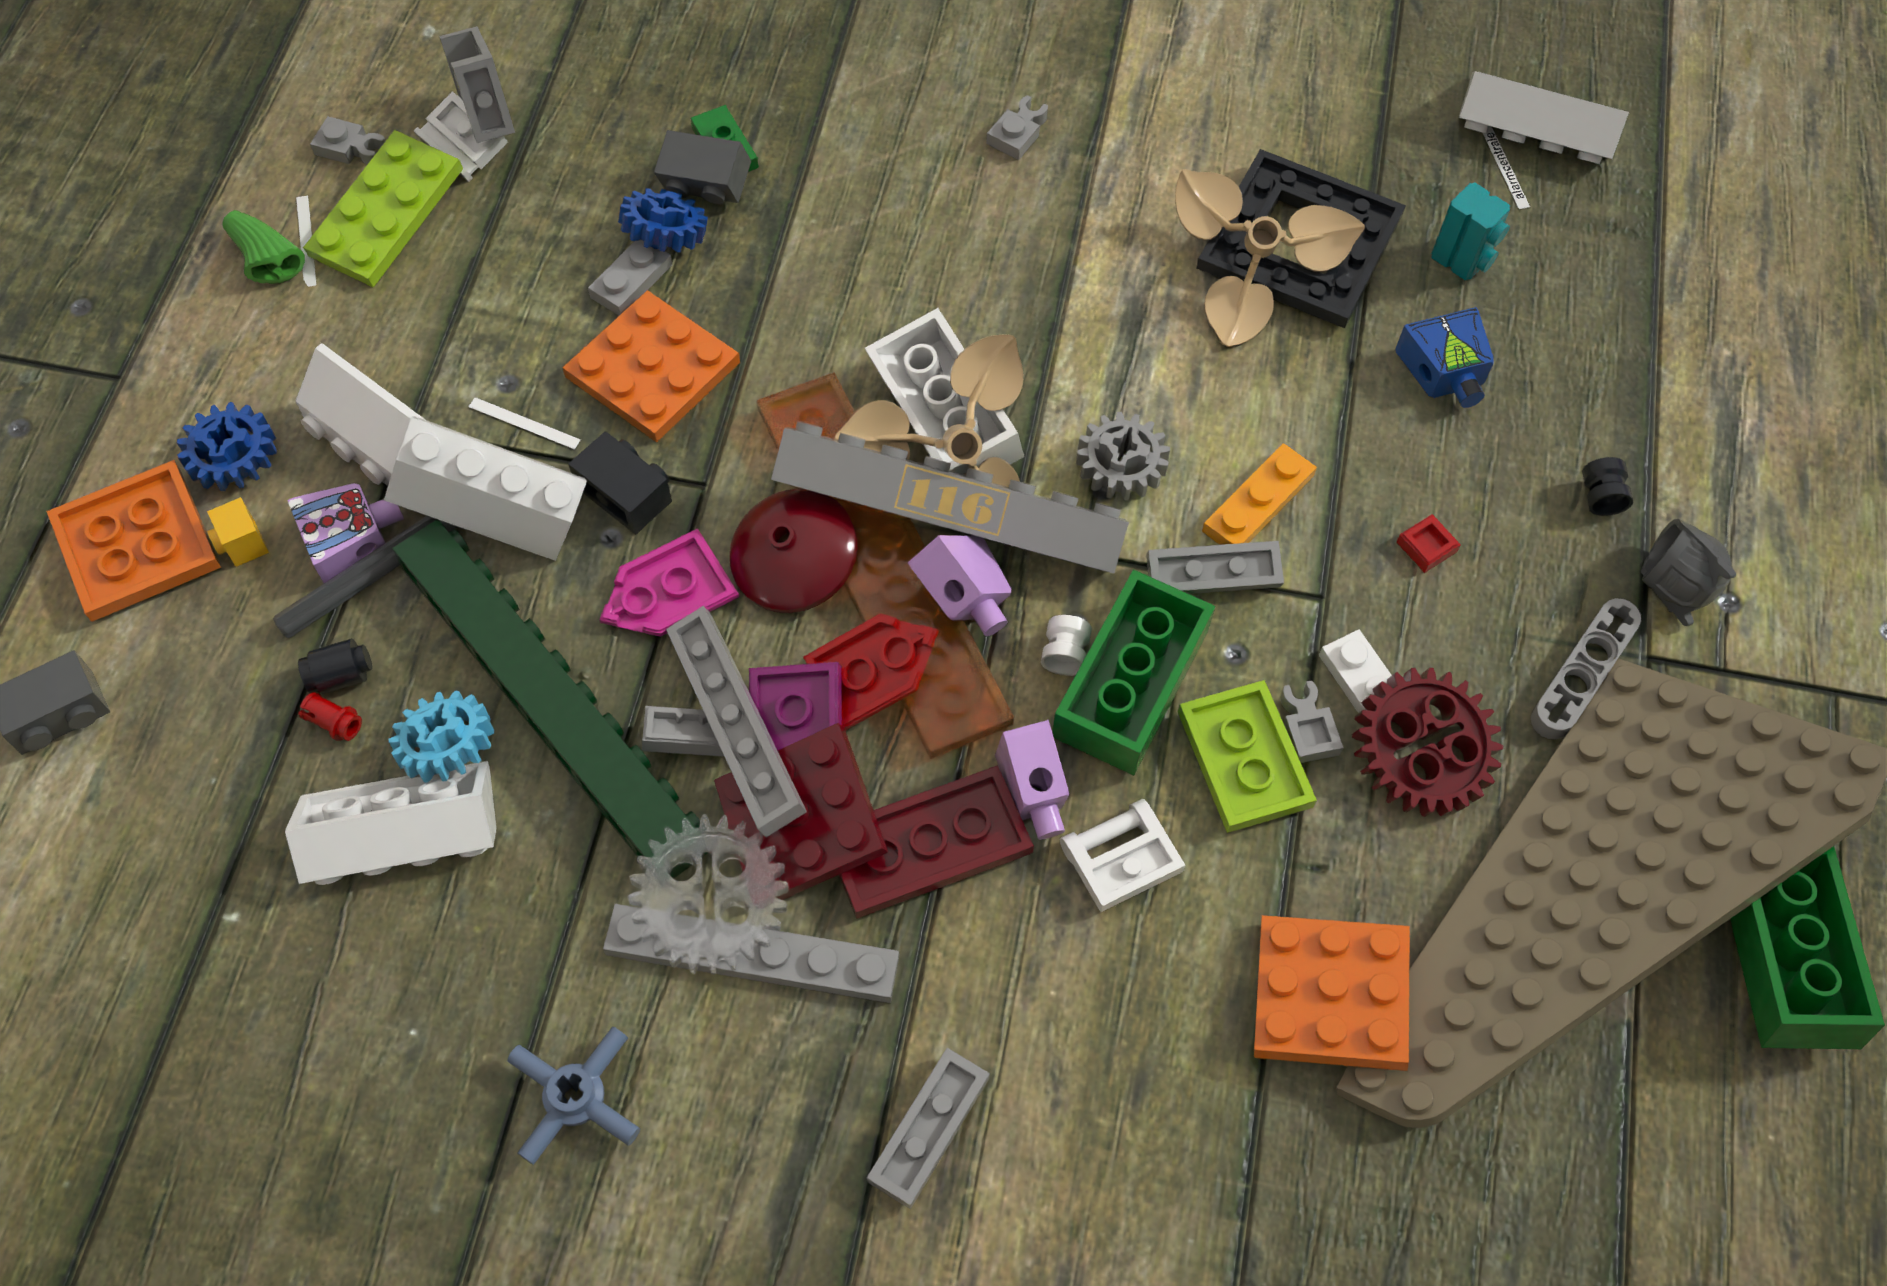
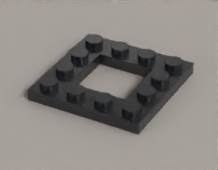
M1260 149L1239 185L1243 200L1242 209L1238 217L1230 221V223H1244L1247 220L1253 222L1259 217H1270L1277 202L1282 201L1300 209L1311 205H1322L1340 209L1360 220L1365 225V228L1345 260L1334 269L1327 271L1326 274L1308 270L1298 263L1272 253L1260 259L1251 284L1267 286L1272 292L1273 300L1345 328L1403 216L1406 205ZM1222 227L1220 233L1215 238L1208 240L1198 258L1196 269L1219 278L1235 276L1244 281L1253 257L1245 247L1244 241L1247 232L1227 231Z

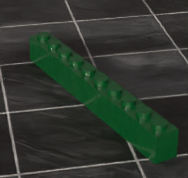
M436 519L392 548L402 570L661 887H664L708 854L703 837L708 832L700 819L692 811L684 814L676 804L679 797L670 783L663 777L658 781L648 771L652 767L651 763L643 751L636 744L631 748L627 746L621 738L624 732L616 719L609 712L603 716L594 706L597 703V699L590 688L582 680L575 684L568 675L571 669L563 656L556 649L549 653L542 644L545 638L540 629L530 618L523 622L516 613L520 610L516 601L505 588L499 592L491 583L494 581V577L480 558L474 562L466 554L470 549L457 530L453 529L448 532L440 521Z

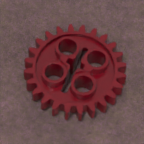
M1411 668L1404 673L1403 677L1396 672L1387 679V683L1380 682L1372 689L1374 695L1370 694L1361 702L1366 710L1358 713L1354 720L1364 727L1355 731L1352 734V738L1364 742V746L1354 752V756L1368 759L1369 764L1360 772L1362 775L1375 773L1378 777L1371 787L1373 791L1383 786L1389 789L1386 798L1387 803H1391L1401 797L1403 798V811L1406 813L1419 804V810L1423 817L1433 813L1435 808L1440 816H1445L1452 812L1453 808L1460 811L1470 805L1469 800L1474 802L1484 796L1481 788L1485 789L1494 784L1495 780L1489 773L1501 768L1502 764L1491 757V755H1495L1503 750V745L1491 741V736L1501 731V727L1487 724L1486 719L1494 713V710L1479 709L1477 705L1482 700L1483 695L1479 693L1471 698L1466 695L1469 684L1466 680L1457 687L1452 686L1451 672H1447L1437 680L1434 668H1428L1421 674V677L1416 668ZM1429 705L1435 706L1440 711L1442 720H1438L1432 715ZM1391 722H1395L1402 728L1404 738L1395 735L1391 728ZM1454 724H1458L1461 727V731L1452 733L1435 744H1428L1401 759L1394 757V752L1408 748L1420 739L1425 740ZM1452 745L1461 750L1464 762L1455 757ZM1413 762L1419 764L1424 769L1426 780L1421 779L1414 772Z

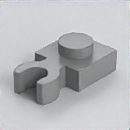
M1028 95L1023 97L1019 102L1018 113L1007 109L987 132L986 144L1019 160L1039 137L1040 126L1047 120L1048 105L1043 104L1039 110L1031 111V97Z
M327 116L310 145L314 155L350 164L354 156L361 158L362 162L367 165L376 154L372 150L380 149L385 143V138L378 133L366 134L363 125Z
M1312 680L1306 681L1303 689L1306 696L1305 699L1295 698L1290 686H1284L1280 696L1281 704L1292 715L1285 716L1283 723L1300 762L1304 763L1339 756L1344 747L1330 708L1316 709L1315 702L1318 697V689Z

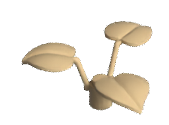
M1183 169L1177 180L1175 191L1176 211L1182 226L1189 234L1202 240H1211L1220 233L1222 227L1227 231L1247 232L1244 241L1245 247L1253 257L1245 280L1243 281L1235 276H1225L1212 284L1205 297L1204 309L1207 320L1222 345L1227 347L1241 345L1251 340L1268 323L1274 307L1272 292L1265 285L1251 283L1260 259L1271 255L1280 241L1286 246H1295L1294 255L1301 266L1314 272H1325L1334 269L1345 260L1356 240L1363 232L1365 225L1351 214L1340 209L1322 205H1311L1299 209L1290 217L1288 230L1292 238L1286 236V231L1281 229L1278 221L1272 217L1263 216L1255 219L1253 222L1247 220L1244 223H1230V221L1238 217L1243 204L1242 193L1238 185L1230 178L1213 172H1196Z
M1009 334L988 336L972 343L957 356L951 368L950 384L957 394L970 397L967 403L966 422L964 425L957 424L948 428L942 439L918 434H907L910 423L905 411L893 402L877 400L857 409L836 433L835 440L839 439L840 433L865 439L864 448L881 452L883 445L908 451V460L910 458V449L907 442L921 443L936 448H943L945 453L957 463L968 464L969 468L993 474L992 483L1009 487L1010 480L1020 481L1014 468L999 457L988 458L977 467L976 459L982 451V440L973 430L976 424L974 415L977 402L986 410L997 411L1010 406L1021 392L1023 367L1018 353L1016 338Z

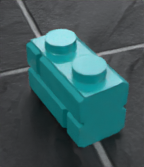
M1475 182L1469 183L1451 201L1431 253L1432 259L1444 267L1450 266L1451 271L1465 281L1470 280L1479 270L1485 273L1492 266L1499 254L1494 247L1504 239L1510 228L1505 223L1510 211V205L1495 195L1490 196L1488 190Z

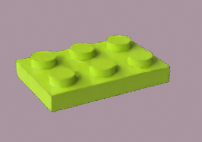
M1265 680L1179 705L1177 712L1227 833L1314 808L1317 799Z

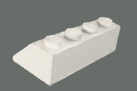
M1474 71L1472 72L1458 118L1466 119L1464 127L1487 133L1488 127L1492 126L1504 130L1502 138L1520 143L1525 142L1526 136L1540 139L1542 141L1539 148L1562 154L1564 146L1580 150L1577 158L1600 164L1602 157L1613 158L1629 112Z
M939 308L865 347L866 353L899 407L907 414L909 423L916 434L942 439L945 431L951 426L965 424L967 403L970 397L957 394L950 384L952 365L964 348ZM977 402L974 415L976 424L973 430L982 440V451L976 459L977 467L991 457H999L1010 465L1022 459L1024 454L1018 432L1004 410L989 411L981 407ZM923 444L930 457L951 463L949 471L959 474L967 473L968 464L955 462L945 453L943 448Z
M321 343L315 348L296 398V403L304 417L301 420V424L314 438L319 440L321 437H324L331 442L332 449L343 460L349 462L353 459L360 464L363 473L373 483L379 485L383 482L388 486L411 417L424 418Z
M412 416L398 452L384 500L556 561L572 524L587 480L534 459Z
M488 761L465 765L466 773L463 775L458 773L456 769L450 771L448 780L444 782L439 774H434L433 778L428 783H425L418 774L412 779L408 776L301 795L285 830L299 884L315 881L318 885H325L340 880L344 875L360 872L369 876L378 875L388 871L392 866L411 863L413 866H425L436 862L440 857L459 854L461 857H473L482 854L487 848L494 847L497 828Z

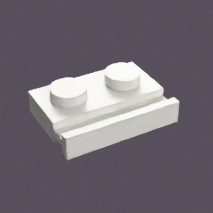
M453 91L426 118L428 122L421 129L417 127L414 130L415 134L425 144L458 158L463 167L460 175L468 182L473 179L471 174L478 167L482 169L508 143L504 136L477 143L463 100Z

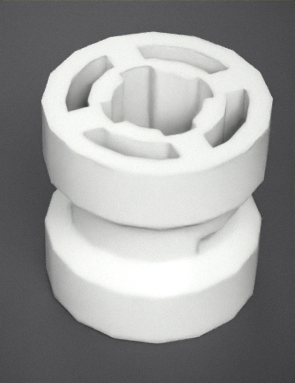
M1057 615L1050 618L1046 632L1049 644L1043 647L1042 666L1055 674L1065 676L1076 675L1087 655L1084 647L1090 642L1092 631L1090 623L1072 615Z

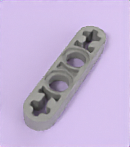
M1618 598L1609 600L1595 616L1531 713V724L1538 734L1548 739H1559L1564 737L1571 727L1575 725L1641 623V614L1630 601ZM1615 615H1617L1623 621L1614 635L1606 632V629L1613 621ZM1592 643L1602 646L1607 652L1608 659L1597 661L1591 658L1586 651V645ZM1568 675L1580 677L1584 680L1587 691L1584 693L1571 691L1566 686L1564 677ZM1561 701L1567 706L1559 716L1556 723L1551 722L1548 719L1550 712Z

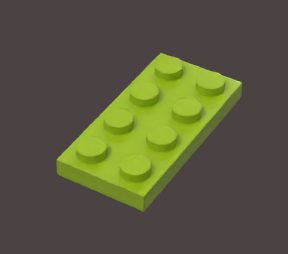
M394 130L303 248L308 257L374 288L461 173L463 167L460 160Z

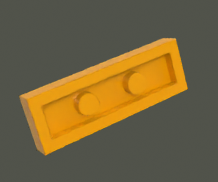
M1283 443L1204 522L1202 532L1219 545L1249 543L1314 477L1317 467Z

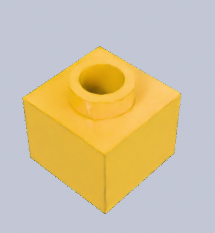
M241 497L207 511L214 526L207 533L215 550L219 555L227 552L236 567L270 553L253 516Z

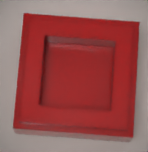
M1433 514L1401 533L1396 542L1424 573L1457 553L1461 546Z

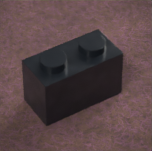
M606 431L568 463L572 474L587 480L583 494L635 535L672 502L668 485L670 480L664 470L655 463L647 464L639 457L637 451L630 443L624 439L618 441Z

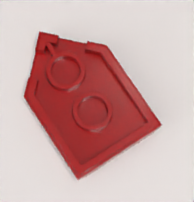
M880 613L803 656L806 664L838 662L841 665L842 726L846 731L917 691L939 630L921 624L916 625L901 621L896 617Z

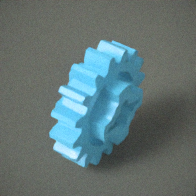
M454 691L449 699H444L442 693L437 692L433 702L427 703L423 698L419 699V709L415 712L405 709L402 713L406 721L394 723L392 728L396 736L389 738V744L393 749L391 753L400 769L404 768L408 777L412 779L419 774L423 782L428 783L434 774H439L444 782L448 780L450 771L456 769L458 773L463 775L466 773L464 764L469 761L473 763L481 761L478 751L490 749L491 743L488 736L494 734V728L490 723L491 718L483 703L478 704L474 695L471 694L463 699L459 691ZM464 720L469 722V725H465ZM415 747H419L420 751L416 752Z

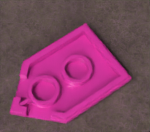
M697 528L620 566L614 580L615 586L607 605L605 604L601 614L600 623L661 637L667 634V628L700 607L704 606L711 612L738 598L739 593Z

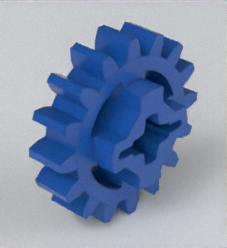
M646 188L645 194L632 191L631 197L624 196L623 203L620 205L618 223L622 224L621 231L623 233H631V241L643 240L644 247L646 248L652 247L665 252L666 247H672L676 252H681L682 246L692 250L695 248V243L701 244L703 242L708 217L704 216L705 210L703 208L695 207L696 201L693 199L684 201L681 199L682 194L666 191V189H661L660 193H654L651 189Z
M233 402L228 403L225 411H219L216 405H212L210 408L211 415L205 417L197 413L195 418L198 423L195 426H183V430L188 438L177 439V445L182 451L177 454L178 459L193 481L199 479L202 486L206 489L210 488L214 482L220 491H226L231 482H235L239 489L244 488V478L249 476L257 481L260 477L256 470L259 467L270 468L272 466L266 455L277 454V449L272 442L276 439L272 428L267 423L264 415L261 412L254 414L249 405H245L240 411L237 410Z

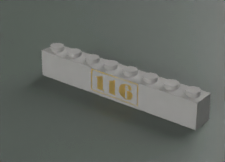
M797 421L796 428H784L771 480L1115 573L1129 524L1126 519L1119 518L1120 509L1100 503H1095L1094 510L1077 506L1079 498L1053 491L1051 499L1034 494L1036 486L1016 480H1010L1009 487L992 483L993 474L968 468L966 475L949 471L951 463L925 456L924 463L915 462L907 459L908 451L888 445H883L881 452L864 448L865 439L840 433L838 440L821 436L822 427Z

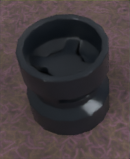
M1605 457L1596 459L1584 466L1582 474L1584 485L1590 489L1587 501L1591 513L1599 516H1611L1622 513L1632 506L1631 488L1625 484L1628 478L1625 461L1616 457Z

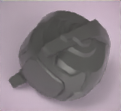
M1680 519L1672 520L1663 529L1641 569L1643 574L1642 581L1660 598L1669 612H1673L1683 626L1692 625L1694 620L1691 611L1703 608L1713 602L1723 593L1731 578L1736 576V572L1732 568L1730 555L1724 545L1716 538Z

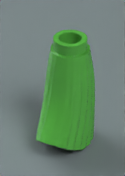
M238 210L231 211L224 217L223 228L244 256V274L248 279L259 283H283L295 277L303 269L305 263L303 251L266 223Z

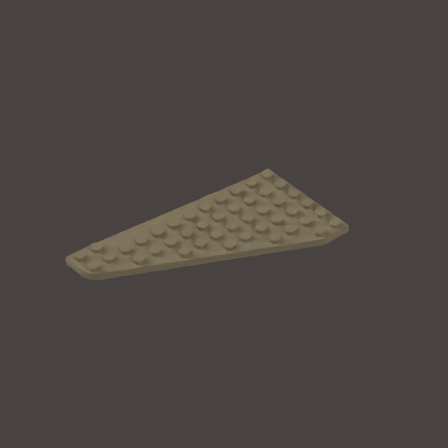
M1618 658L1575 725L1571 727L1409 969L1408 1070L1348 1066L1337 1086V1096L1404 1127L1422 1128L1443 1121L1869 822L1887 779V748Z

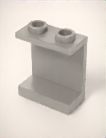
M478 27L439 36L458 96L463 100L476 142L480 143L515 133L492 55Z

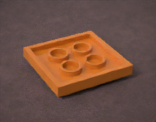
M647 290L562 368L568 380L657 443L740 363L739 353Z
M175 460L46 511L84 613L91 622L221 568L182 472Z
M1262 915L1254 1058L1407 1071L1409 1065L1410 926Z

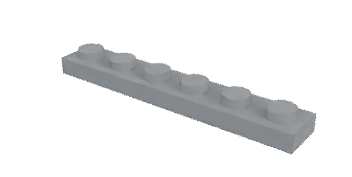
M702 606L667 628L666 631L758 830L765 837H768L807 811L711 613Z
M620 904L614 905L603 947L604 953L607 956L891 1003L899 962V951Z

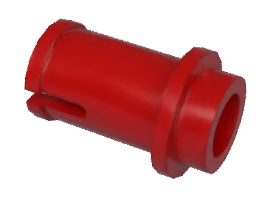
M316 692L308 694L300 704V708L309 711V713L301 710L298 712L299 717L329 731L330 737L336 741H342L343 739L349 741L353 739L361 728L362 718L357 714L356 709L351 706L343 708L323 698Z

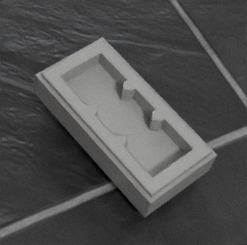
M645 706L642 751L724 756L703 710Z

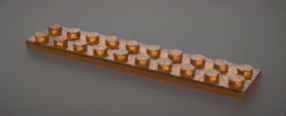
M834 372L757 400L758 411L778 451L784 428H796L797 421L822 427L821 436L835 439L836 433L855 412ZM832 497L846 510L857 533V557L852 572L844 585L862 622L864 623L881 613L896 617L901 621L916 625L921 624L939 630L917 691L901 700L930 759L1012 726L1014 724V716L964 620L953 621L948 618L908 564L913 557L925 548L911 518Z

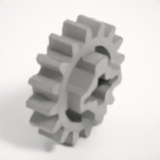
M1117 412L1115 421H1110L1108 417L1102 415L1100 416L1099 427L1089 423L1086 436L1080 435L1076 465L1082 466L1080 477L1082 479L1093 478L1091 485L1093 491L1100 489L1102 486L1107 488L1106 498L1109 499L1113 497L1115 491L1121 492L1124 501L1129 500L1131 491H1136L1139 496L1145 497L1147 487L1150 486L1157 489L1161 476H1166L1170 447L1164 446L1166 435L1164 432L1153 434L1155 424L1153 421L1146 423L1144 426L1139 424L1138 414H1134L1130 421L1124 419L1122 412Z

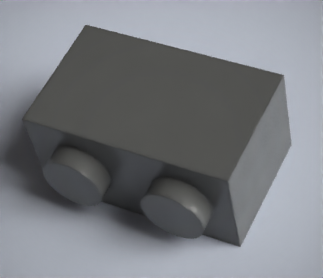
M667 130L654 174L666 191L680 193L682 198L692 195L702 197L714 204H723L724 201L739 203L751 159L739 141Z
M75 650L0 685V732L21 755L29 751L42 749L49 745L52 740L75 729L88 727L96 719L110 713V709L92 670Z

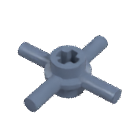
M612 1026L584 1065L569 1064L557 1070L521 1045L516 1046L512 1050L507 1061L544 1087L542 1101L547 1112L517 1152L518 1155L534 1165L563 1125L578 1126L590 1120L629 1146L634 1142L640 1132V1128L603 1103L605 1093L600 1079V1075L628 1039L623 1032ZM570 1088L576 1092L580 1088L583 1095L575 1102L571 1097L567 1101L564 1097L565 1093Z

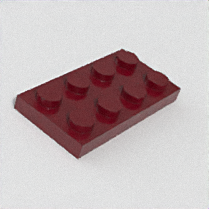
M997 765L875 809L874 813L888 853L846 871L839 876L855 917L858 919L1033 853L1034 845Z

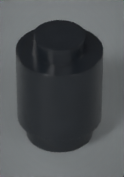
M351 638L309 651L307 657L298 660V668L302 682L309 693L319 691L321 694H326L366 682L367 672L372 670V661L364 644L358 646L355 640Z

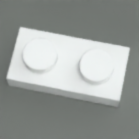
M1360 629L1323 646L1319 653V657L1358 713L1366 710L1361 702L1370 694L1374 695L1372 689L1382 681L1387 683V679L1392 676Z

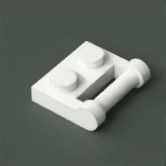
M1140 799L1130 804L1128 811L1083 833L1076 835V833L1072 832L1060 838V844L1065 856L1074 865L1100 912L1182 873L1185 868L1183 860L1145 799ZM1136 827L1143 830V835L1094 859H1091L1087 851Z

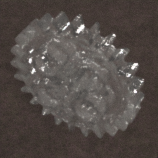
M702 814L700 827L694 829L687 818H683L682 833L677 835L666 826L664 833L667 842L664 845L652 839L648 841L654 856L652 858L646 856L637 857V863L645 871V874L630 875V881L632 885L642 889V891L628 895L630 905L643 908L633 913L631 917L634 924L648 923L641 931L640 937L643 942L651 941L655 938L658 939L653 948L656 957L663 955L668 950L672 951L670 956L671 967H677L683 958L689 959V968L692 974L696 973L701 961L708 962L711 974L715 975L718 969V962L725 959L728 966L734 971L737 965L736 955L742 953L748 960L754 961L755 956L752 948L754 943L765 948L770 946V940L764 931L766 929L772 931L781 930V922L773 916V913L787 912V903L775 897L789 892L788 883L774 879L785 873L784 863L769 864L776 856L775 846L760 850L763 834L759 831L749 839L745 837L747 830L745 821L740 822L733 831L728 827L726 815L721 817L717 827H710L707 814ZM705 852H709L712 855V878L716 892L713 897L716 933L713 936L706 934V908L702 896L705 891L702 855ZM728 859H738L746 866L743 873L733 878L722 875L719 867ZM686 862L696 867V873L689 880L677 881L670 876L673 867L679 863ZM732 906H741L746 909L749 916L741 925L731 926L724 923L721 919L724 911ZM692 910L699 915V920L691 929H678L672 924L673 918L678 912Z

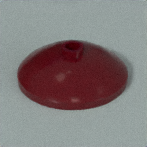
M790 489L775 493L756 504L744 516L734 533L730 546V568L733 578L745 596L761 608L778 613H796L809 610L830 599L844 585L851 574L858 550L856 529L846 510L829 495L807 489ZM789 534V538L785 542L778 543V540L783 535Z

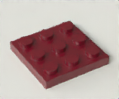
M839 723L778 750L807 812L768 837H765L758 830L732 772L714 780L752 904L760 910L888 853L845 728Z

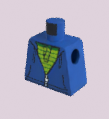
M1477 307L1404 325L1395 351L1428 396L1436 398L1455 393L1463 408L1472 407L1483 400L1485 394L1481 385L1485 383L1494 358Z

